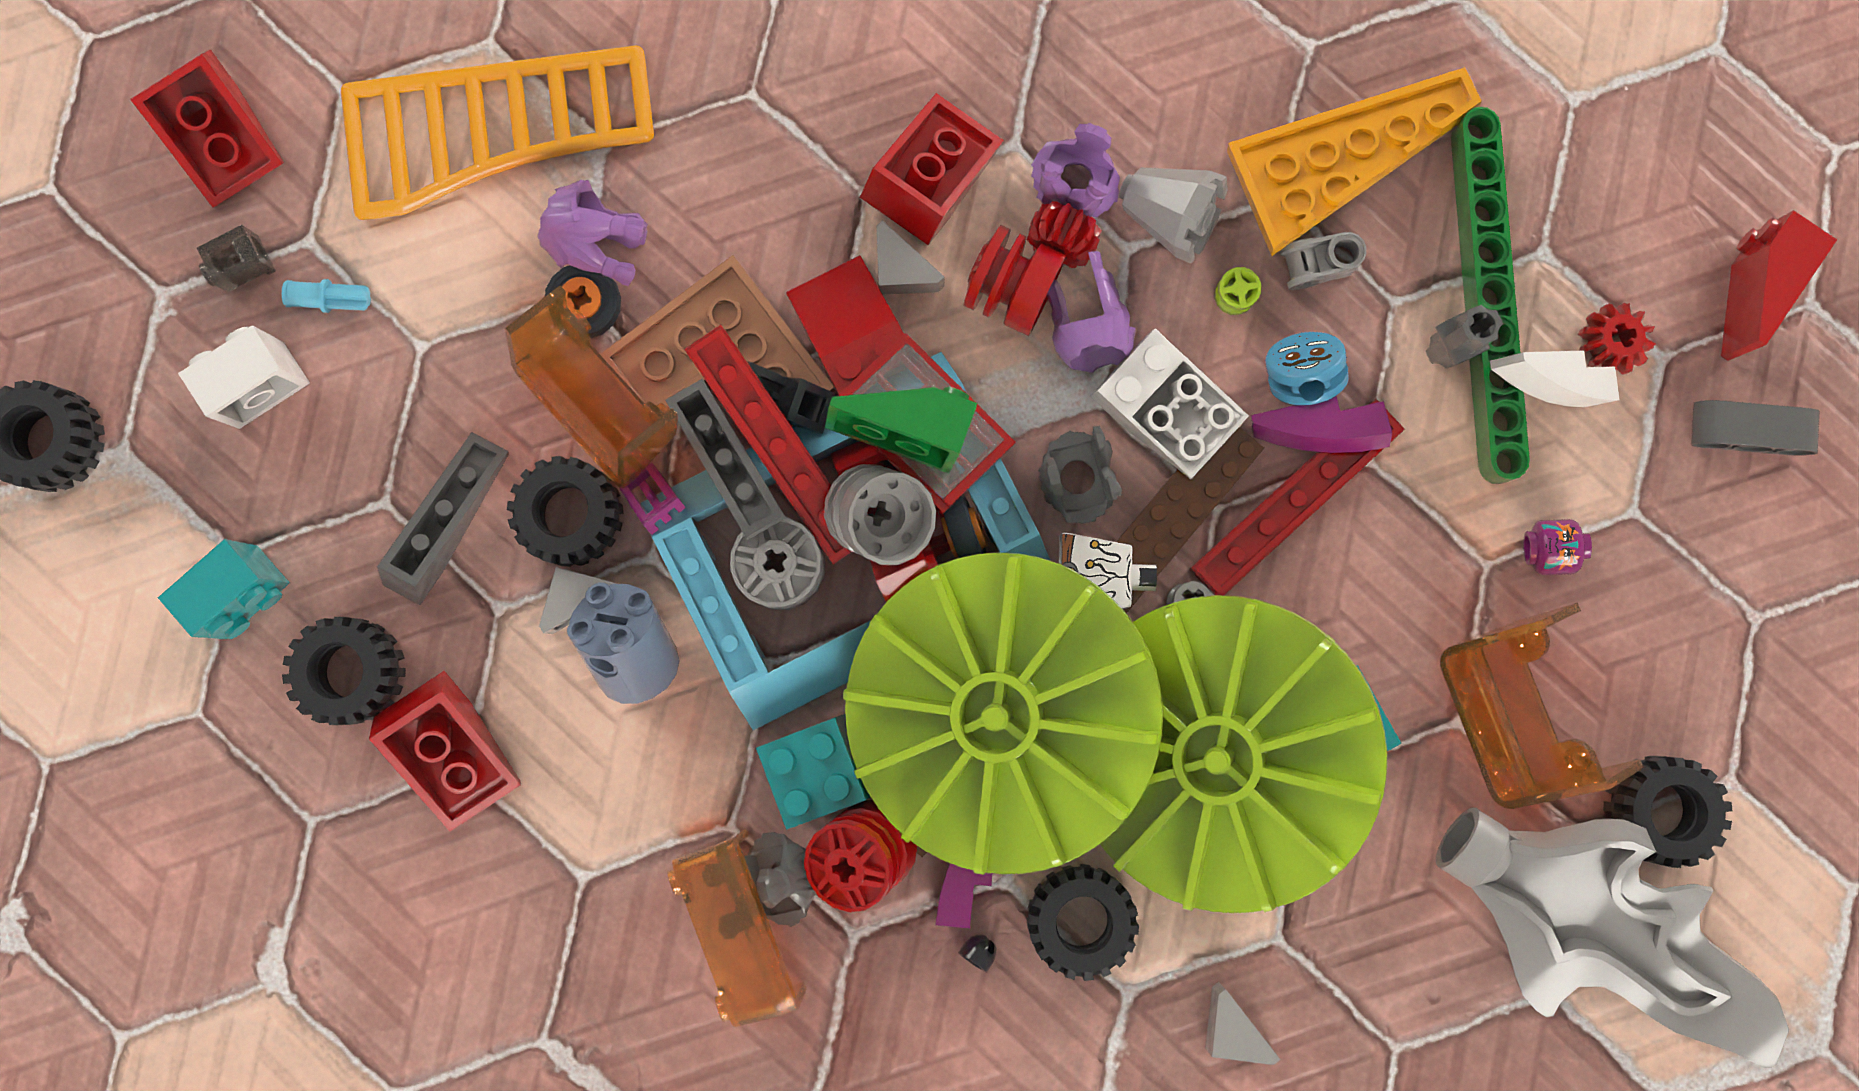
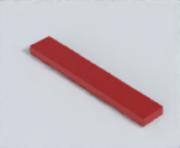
M722 324L684 348L832 564L853 552L840 546L832 537L824 518L825 498L831 483Z
M1374 399L1370 404L1377 403L1379 401L1377 399ZM1386 409L1392 430V442L1405 428ZM1384 448L1363 452H1316L1189 568L1190 571L1214 595L1224 596Z

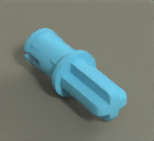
M323 279L320 283L286 280L282 286V302L288 308H320L323 313H329L331 309L364 311L371 304L370 289L363 285L332 284L329 279Z

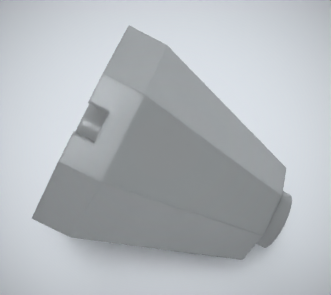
M1140 168L1134 175H1127L1121 186L1119 198L1124 199L1122 203L1124 211L1176 258L1192 263L1195 260L1194 253L1200 254L1203 251L1219 219L1221 209L1216 208L1215 202L1217 197L1225 200L1228 191L1227 177L1208 170Z

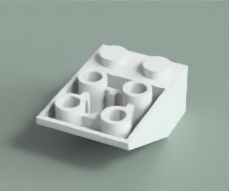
M1157 329L1152 330L1132 350L1130 355L1120 363L1090 396L1120 425L1190 479L1195 476L1249 417L1247 413Z

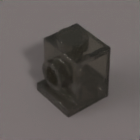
M243 225L197 247L203 260L199 264V268L204 278L211 286L216 285L227 292L265 273L270 275L276 271L259 236ZM240 258L241 262L233 266L235 260Z

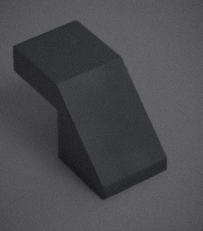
M747 361L790 425L823 434L832 397L837 396L836 393L802 378L784 377Z

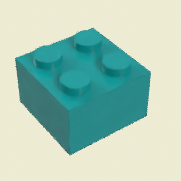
M224 539L157 598L191 637L233 639L250 626L248 620L260 609L265 611L275 605L283 596L281 591L290 582L257 545Z
M845 714L756 747L786 830L860 803L871 797L861 778L857 779L854 774V770L857 768L850 750Z

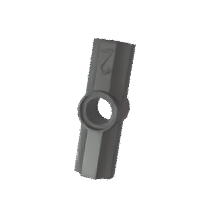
M1479 305L1435 327L1437 333L1430 337V345L1426 350L1432 364H1440L1446 369L1489 350V344L1498 339L1497 333L1503 324L1498 312Z

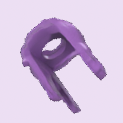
M1091 123L1079 124L1074 131L1075 139L1050 141L1043 146L1031 164L1033 167L1031 177L1034 178L1033 187L1038 191L1036 198L1041 200L1043 204H1050L1052 201H1057L1062 205L1070 203L1077 210L1083 209V213L1086 216L1097 218L1104 211H1108L1114 202L1118 201L1120 176L1114 167L1110 155L1106 152V149L1111 146V137L1107 134V130ZM1073 164L1081 165L1090 172L1092 180L1089 179V185L1086 189H1071L1061 179V173L1064 172L1063 169Z
M581 179L573 184L556 188V193L548 199V207L540 217V229L537 236L540 246L549 253L560 268L569 264L583 271L601 273L603 276L611 279L614 278L622 285L629 286L635 276L634 264L619 262L606 257L594 242L606 238L613 239L628 248H637L639 245L645 244L648 224L641 218L639 213L619 214L616 211L606 209L593 191L589 180L584 181Z
M1098 251L1088 252L1104 311L1102 316L1070 323L1066 300L1058 281H1053L1047 293L1053 310L1051 313L1054 324L1052 340L1056 352L1069 368L1091 373L1098 368L1110 364L1119 365L1124 358L1128 357L1133 350L1136 332L1134 327L1129 326L1130 314L1126 306L1120 301L1119 292L1112 273L1103 269L1102 256Z

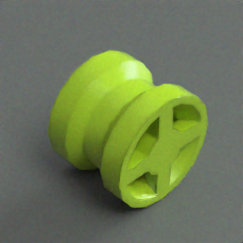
M1235 267L1228 270L1215 288L1214 299L1217 306L1229 315L1246 313L1261 294L1259 277L1246 267ZM1228 294H1233L1234 296L1238 297V301L1237 298H1234L1232 295Z

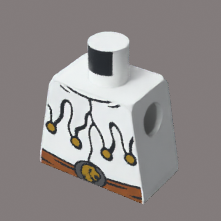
M1062 533L1059 536V564L1080 573L1097 584L1122 609L1131 607L1132 590L1156 591V565L1132 564L1131 545L1072 533Z

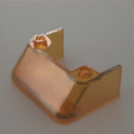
M558 286L505 327L511 366L524 385L611 481L619 488L624 489L642 473L676 435L678 414L673 408L669 410L663 403H659L657 406L650 401L644 403L591 345L588 332L592 328L589 322L577 309L571 312L567 308L566 291L561 286Z
M1578 603L1530 616L1448 647L1441 655V671L1488 791L1493 800L1504 808L1515 809L1609 790L1643 768L1641 760L1601 768L1595 751L1586 742L1579 739L1559 742L1528 663L1540 659L1548 652L1550 637L1546 628L1581 611Z
M746 829L679 855L672 860L673 869L667 872L674 894L676 896L682 895L718 989L719 995L715 996V1004L720 1018L723 1022L730 1020L734 1027L779 1017L799 1009L807 990L804 981L796 985L792 984L767 915L760 902L756 886L740 847V843L749 837Z

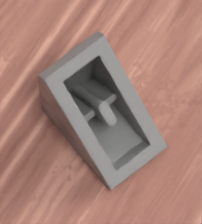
M883 220L876 226L879 289L883 295L939 292L944 287L945 277Z
M556 567L539 624L542 632L554 634L568 626L573 611L582 599L585 598L586 591L596 583H606L608 585L617 583Z
M1219 982L1216 983L1211 991L1205 1049L1211 1057L1270 1065L1276 1064L1281 1059L1228 991Z

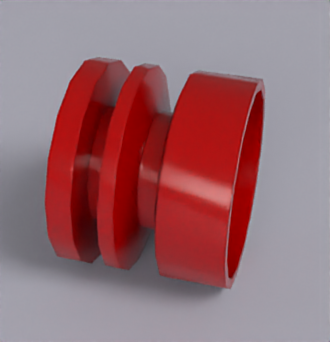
M1000 225L991 239L984 244L973 265L967 281V294L963 306L974 311L984 294L988 296L983 310L984 316L989 318L1001 302L1008 306L1004 317V325L1026 336H1030L1048 300L1047 293L1053 281H1057L1067 255L1041 243L1030 259L1023 257L1026 236L1019 234L1011 249L1008 250L1005 246L1011 230Z
M873 800L862 801L845 809L813 835L805 851L804 867L807 879L817 896L831 907L846 912L866 911L880 902L893 887L897 886L908 875L915 864L917 845L912 841L907 843L901 838L902 833L889 822Z

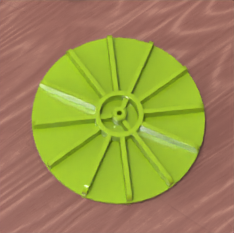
M1001 552L976 554L954 559L920 574L896 592L880 611L874 615L855 652L849 672L847 689L843 691V700H846L847 736L851 754L857 768L854 770L856 778H861L878 809L902 833L901 838L907 843L912 841L924 851L939 859L962 868L974 870V873L1025 874L1058 867L1084 855L1115 832L1130 815L1142 797L1158 759L1163 726L1162 695L1151 653L1140 632L1117 602L1097 584L1072 569L1041 557Z
M1220 595L1193 597L1170 603L1133 621L1151 653L1157 671L1162 695L1163 726L1158 759L1142 797L1117 830L1100 844L1104 851L1114 860L1115 864L1113 867L1119 872L1123 869L1133 879L1151 891L1171 901L1183 904V909L1190 911L1197 908L1222 913L1269 912L1277 907L1295 902L1328 883L1347 866L1367 839L1378 816L1385 791L1387 777L1385 730L1378 705L1360 670L1330 635H1327L1301 616L1262 600Z

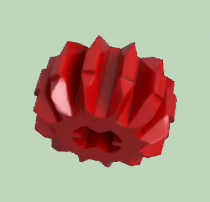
M1052 201L1050 204H1042L1039 210L1035 212L1026 240L1033 246L1034 251L1042 243L1067 255L1064 265L1069 268H1076L1077 266L1087 265L1090 260L1088 252L1096 251L1102 230L1096 225V220L1093 217L1086 216L1083 213V209L1077 210L1070 203L1062 205L1057 201Z
M1609 303L1602 306L1599 313L1593 312L1589 314L1585 319L1588 327L1580 329L1577 334L1588 341V343L1579 348V351L1591 353L1592 357L1589 360L1588 366L1595 367L1602 363V367H1615L1620 374L1624 375L1632 372L1634 365L1641 366L1645 364L1648 360L1645 352L1652 350L1656 344L1646 338L1647 334L1653 332L1655 326H1643L1641 321L1644 318L1645 311H1638L1631 315L1630 303H1623L1617 308ZM1619 336L1621 342H1614L1612 337Z

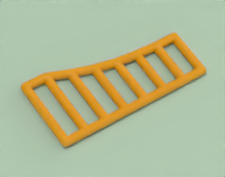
M637 45L348 82L341 87L353 211L355 217L359 220L406 215L478 180L525 164L596 149L647 143L654 138L644 50ZM629 64L637 127L612 130L605 67ZM588 69L595 133L571 137L564 72ZM547 74L555 140L530 145L523 77ZM506 79L514 150L490 158L482 82ZM465 85L474 164L450 175L441 88ZM424 90L434 182L411 193L400 93ZM383 95L394 199L370 202L359 98Z

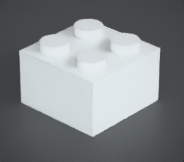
M254 326L242 327L233 331L226 337V343L213 351H205L194 356L189 361L190 366L178 373L206 417L238 429L310 384L285 343Z

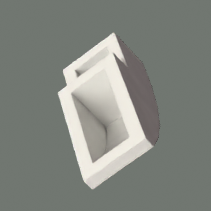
M1584 351L1523 352L1490 361L1491 369L1505 381L1526 394L1545 402L1567 407H1589L1620 400L1615 367L1586 368Z

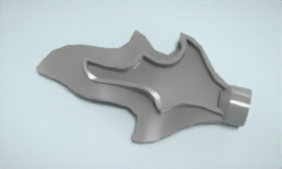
M1470 808L1463 812L1449 827L1438 847L1436 865L1471 887L1491 911L1506 942L1521 992L1536 1011L1545 1017L1554 1016L1560 1003L1578 987H1605L1624 997L1655 1021L1675 1033L1731 1051L1764 1068H1772L1777 1065L1789 1032L1777 996L1755 974L1710 942L1700 931V913L1713 892L1712 887L1687 884L1659 889L1639 879L1638 868L1642 861L1656 852L1646 828L1624 819H1595L1546 832L1509 831L1505 826L1477 808Z

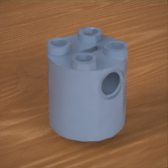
M596 583L588 588L585 598L582 599L572 613L567 628L570 640L598 686L608 698L621 704H638L653 699L667 689L675 678L680 660L677 647L649 594L645 590L630 584L608 585L606 583Z

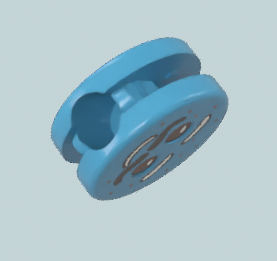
M1322 332L1298 333L1275 343L1269 349L1265 359L1271 393L1280 401L1292 405H1312L1337 396L1346 387L1349 380L1344 344L1337 337Z

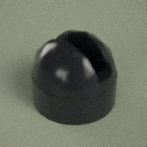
M975 935L964 943L958 954L975 967L987 973L994 963L996 946L985 935Z

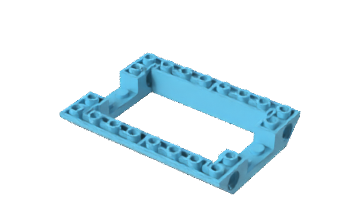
M939 352L931 356L966 392L962 382L943 353ZM909 369L886 379L897 391L920 389L924 386ZM879 384L870 387L864 394L886 391ZM792 426L815 462L859 441L826 428L823 434ZM968 429L960 454L972 464L988 448ZM753 448L747 449V454L767 487L775 484L776 481ZM1000 458L968 490L981 516V523L992 543L994 542L999 552L1019 553L1050 560L1042 538ZM955 461L954 465L959 475H961L965 470ZM706 470L673 486L672 489L686 508L680 513L675 508L668 513L672 519L666 524L662 519H659L655 523L659 530L653 535L651 534L730 695L752 730L848 683L855 652L870 625L869 622L769 672L763 660L765 656L755 636L750 634L714 562L716 558L706 538L701 535L693 521L699 522L727 508V504ZM663 492L656 495L661 502L666 499ZM648 499L641 502L647 513L654 509Z

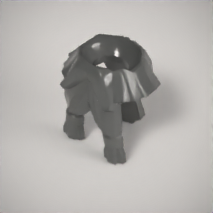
M1100 426L1093 427V435H1088L1085 432L1069 431L1061 435L1059 439L1050 442L1048 451L1043 456V464L1038 469L1040 473L1039 479L1042 482L1041 490L1044 493L1045 501L1061 512L1067 523L1084 524L1095 522L1097 517L1104 515L1105 510L1113 505V501L1117 499V496L1122 495V488L1116 480L1114 471L1110 469L1113 450L1109 440H1105ZM1072 461H1083L1094 472V484L1089 491L1083 494H1072L1065 490L1061 483V472L1065 465Z
M776 832L763 833L761 838L754 841V845L749 849L747 856H740L731 861H714L707 864V870L704 871V874L710 886H721L724 882L731 881L736 888L742 891L738 909L721 917V929L727 938H736L741 931H744L750 925L759 923L764 917L778 925H788L790 927L798 924L800 919L806 917L816 893L807 879L804 867L806 851L804 847L790 840L785 834ZM781 862L779 867L773 869V864Z

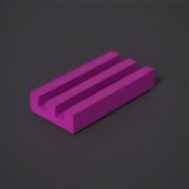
M652 462L647 464L619 488L643 526L652 535L659 530L655 525L659 519H662L665 524L672 519L668 513L675 508L680 513L686 508L662 473ZM649 476H652L666 496L664 501L661 502L647 483L646 479ZM637 486L640 487L654 508L649 513H647L632 491Z

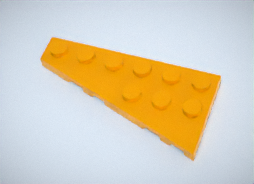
M1466 68L1457 69L1229 142L1227 153L1271 256L1453 129L1470 110L1480 107L1482 100Z

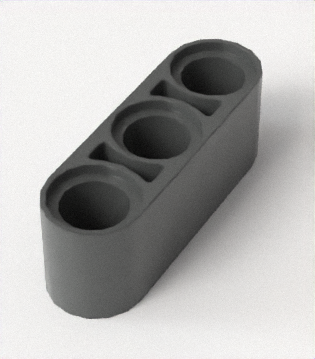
M1697 401L1693 403L1691 445L1700 448L1779 455H1815L1818 453L1820 411L1812 408L1732 401Z

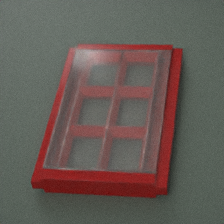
M905 333L840 392L838 396L931 387L941 390L944 387H952L963 392L965 391ZM977 404L960 454L949 474L878 447L875 448L899 472L919 480L931 493L935 508L943 514L1003 457L1016 442Z

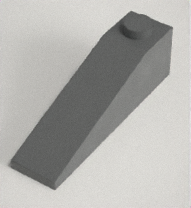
M703 379L665 400L747 540L786 518Z
M473 432L470 433L378 564L377 568L383 586L419 605L422 604L445 570L509 455L507 450Z

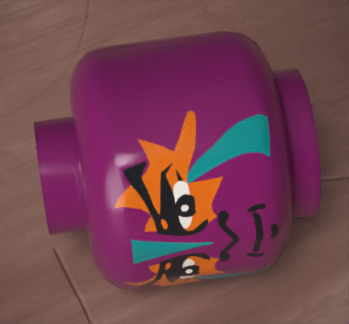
M1575 520L1537 521L1533 525L1532 530L1526 531L1524 535L1523 550L1525 562L1527 565H1533L1535 571L1541 575L1575 574L1581 569L1584 559L1591 558V536L1589 533H1583L1579 523Z

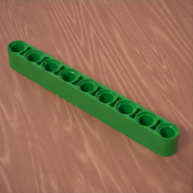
M1476 107L1470 110L1452 130L1451 148L1465 312L1475 306L1482 305L1486 309L1496 310L1503 323L1497 333L1500 337V346L1496 347L1489 344V350L1469 359L1479 471L1486 481L1492 484H1502L1524 475L1529 467L1530 456L1524 392L1505 380L1503 388L1499 389L1493 386L1489 378L1490 371L1492 370L1491 360L1521 352L1501 123L1498 115L1488 107ZM1468 125L1477 126L1482 131L1483 139L1472 136ZM1472 165L1479 166L1485 171L1486 180L1475 177L1471 169ZM1475 206H1481L1488 211L1490 216L1489 222L1479 219L1475 212ZM1479 247H1485L1491 251L1493 263H1487L1480 257ZM1483 287L1491 289L1496 294V305L1485 301L1482 295ZM1495 411L1502 413L1506 417L1507 428L1505 431H1501L1494 425L1493 414ZM1499 453H1503L1510 459L1511 469L1509 473H1504L1497 466L1496 460Z

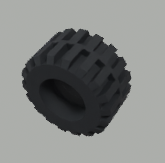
M23 380L15 382L14 388L9 386L2 387L0 389V480L15 486L45 492H57V488L63 490L73 488V480L83 482L89 477L86 472L87 468L96 469L100 461L95 459L97 451L103 452L105 443L99 442V436L105 435L103 425L95 423L100 418L97 410L88 407L90 402L84 397L76 395L75 392L42 381L33 380L30 383ZM48 415L53 425L52 442L42 455L33 458L28 447L30 430L39 419Z
M554 456L550 462L542 459L534 463L536 469L532 472L525 469L520 475L524 479L519 486L514 483L510 491L516 495L514 502H507V510L513 514V518L507 520L510 529L515 530L517 533L514 538L519 545L527 548L526 552L543 561L571 567L574 564L579 566L589 564L588 560L591 558L599 559L604 555L602 550L606 546L612 547L616 539L613 536L616 530L621 532L623 524L619 521V514H624L623 504L618 501L619 491L611 484V479L606 474L578 458L570 457V459H565L562 456ZM566 488H576L585 495L587 500L588 513L586 520L575 533L565 537L556 536L547 527L545 521L546 506L557 492Z
M349 617L323 618L316 621L317 626H306L302 629L300 633L303 638L293 639L288 646L294 652L292 656H284L282 664L289 666V674H282L283 684H291L292 690L286 694L290 701L300 702L296 709L302 715H312L311 720L317 723L352 725L364 723L365 720H373V717L379 714L381 710H385L395 703L391 699L392 695H400L403 686L397 684L398 677L406 676V668H399L398 665L399 660L405 659L402 650L394 649L393 645L397 643V640L393 635L384 634L385 628L379 624L369 623V620ZM347 645L353 648L359 655L363 665V675L356 690L350 695L343 697L331 687L328 681L327 668L333 654Z
M1645 756V760L1635 759L1629 762L1630 770L1620 769L1614 775L1619 782L1617 784L1609 783L1606 792L1612 794L1611 802L1604 801L1603 810L1611 812V818L1609 819H1624L1647 829L1656 852L1643 861L1671 868H1681V865L1692 867L1699 865L1698 858L1709 860L1715 855L1712 850L1713 846L1722 847L1727 839L1721 836L1723 829L1731 830L1732 821L1726 820V812L1733 811L1732 803L1723 800L1722 796L1728 793L1725 785L1713 783L1718 776L1710 769H1701V763L1678 757ZM1671 786L1681 799L1683 812L1678 826L1669 834L1662 836L1652 822L1651 806L1656 795L1662 789Z
M1080 864V867L1064 866L1062 867L1063 870L1057 873L1053 871L1046 876L1047 880L1042 885L1040 883L1034 890L1035 895L1033 899L1029 900L1027 928L1032 944L1041 960H1044L1054 972L1060 971L1064 973L1066 978L1075 980V976L1083 977L1084 981L1094 980L1093 976L1098 974L1106 977L1112 974L1111 968L1116 965L1120 968L1126 962L1125 955L1128 951L1132 953L1136 946L1134 937L1139 935V924L1136 921V916H1138L1137 908L1126 888L1107 871L1101 868H1092L1090 865ZM1092 897L1103 905L1107 913V925L1103 934L1096 941L1088 945L1077 946L1067 943L1060 936L1057 929L1056 920L1059 911L1068 901L1074 898Z

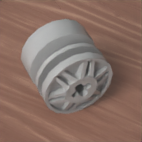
M860 464L845 470L832 483L825 498L824 518L829 533L840 546L881 565H899L915 558L928 545L935 529L936 509L931 493L919 480L881 465ZM869 507H877L875 515H867Z
M786 517L749 540L741 532L731 550L730 571L736 586L749 600L772 610H791L806 604L819 591L825 577V556L815 537L801 523ZM774 552L780 557L787 555V559L783 562L785 570L781 573L774 569L767 570V566L771 564L769 556Z

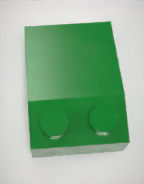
M931 387L836 396L831 399L825 428L949 474L960 454L978 403L968 400V394L952 387H944L943 390Z

